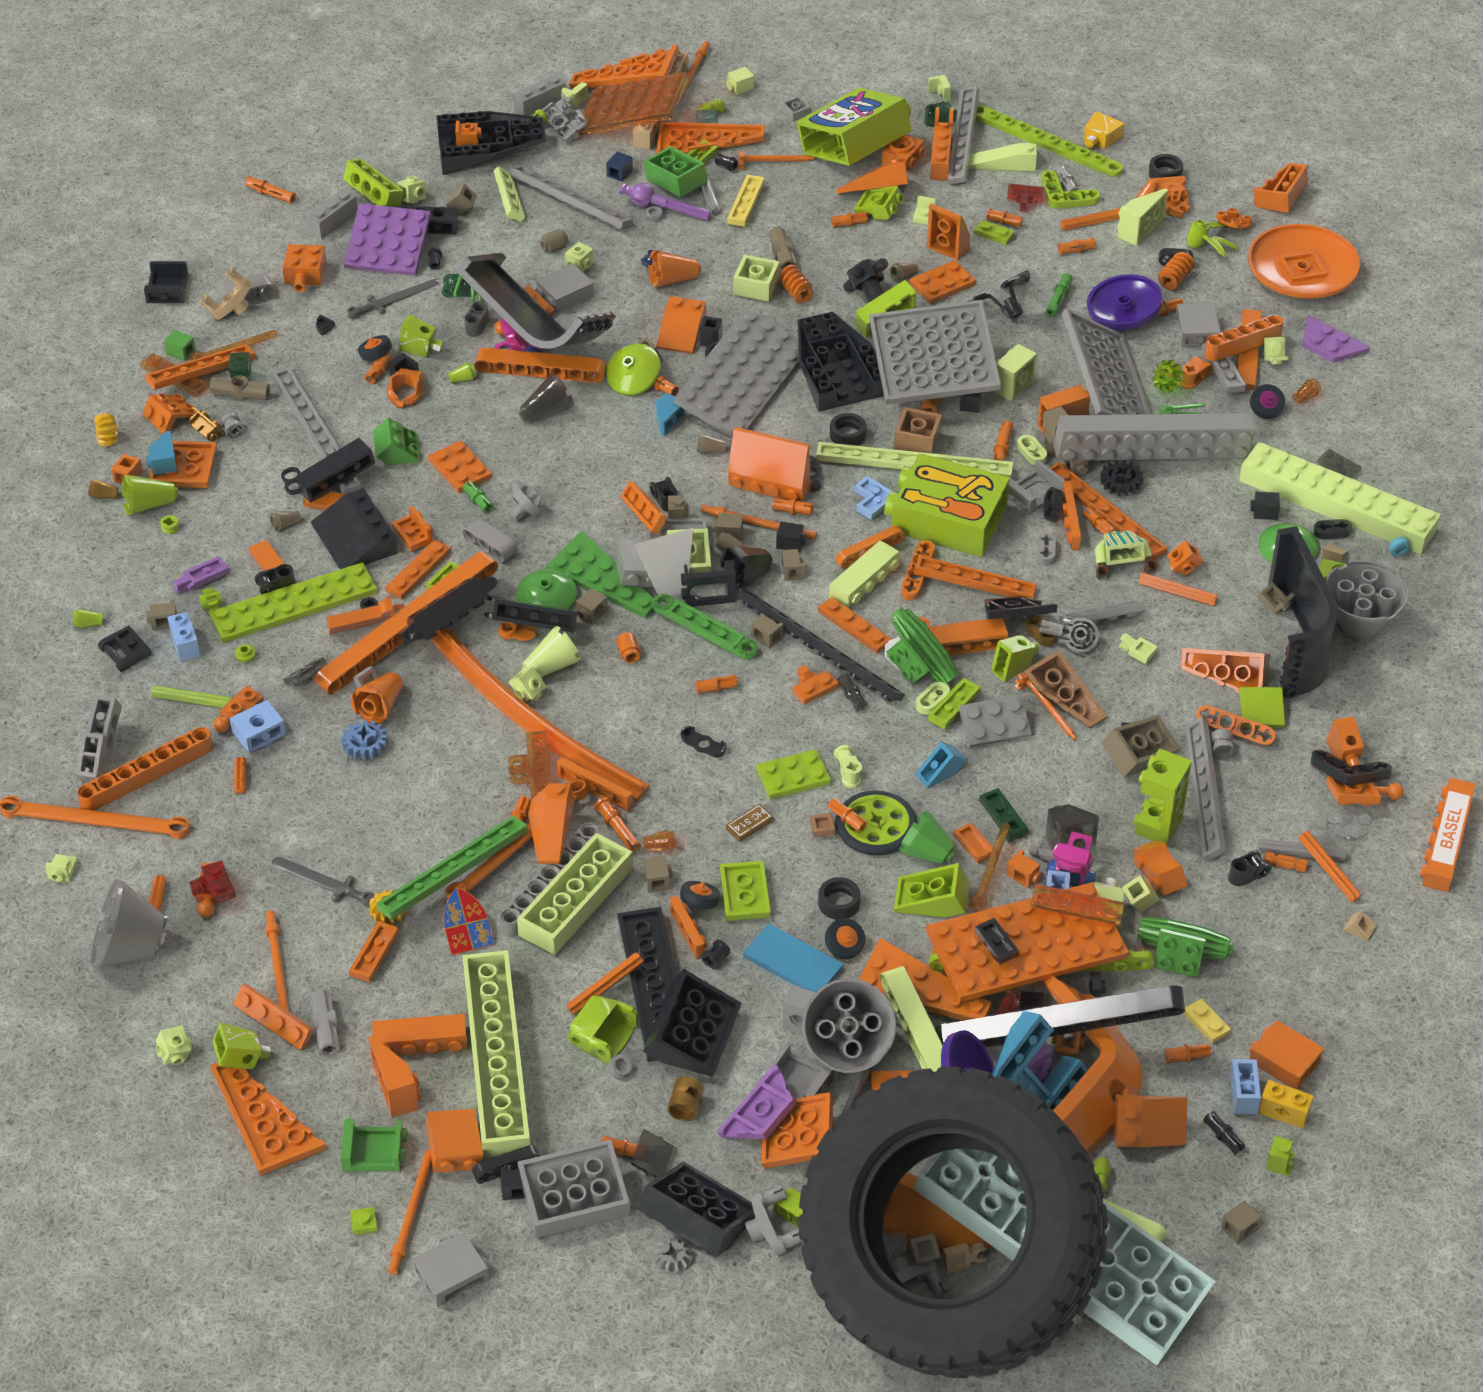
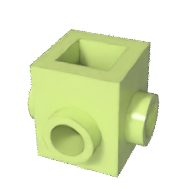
M409 176L406 180L397 182V186L404 190L402 201L415 204L419 200L426 199L425 181L418 179L416 176Z
M578 242L565 253L566 266L574 264L584 272L594 263L593 248Z
M533 666L521 670L508 682L513 688L515 695L523 702L537 700L542 696L541 691L547 687L541 675L535 671Z
M183 1025L160 1030L156 1039L157 1055L162 1057L164 1065L183 1063L192 1050L191 1040L189 1037H186Z

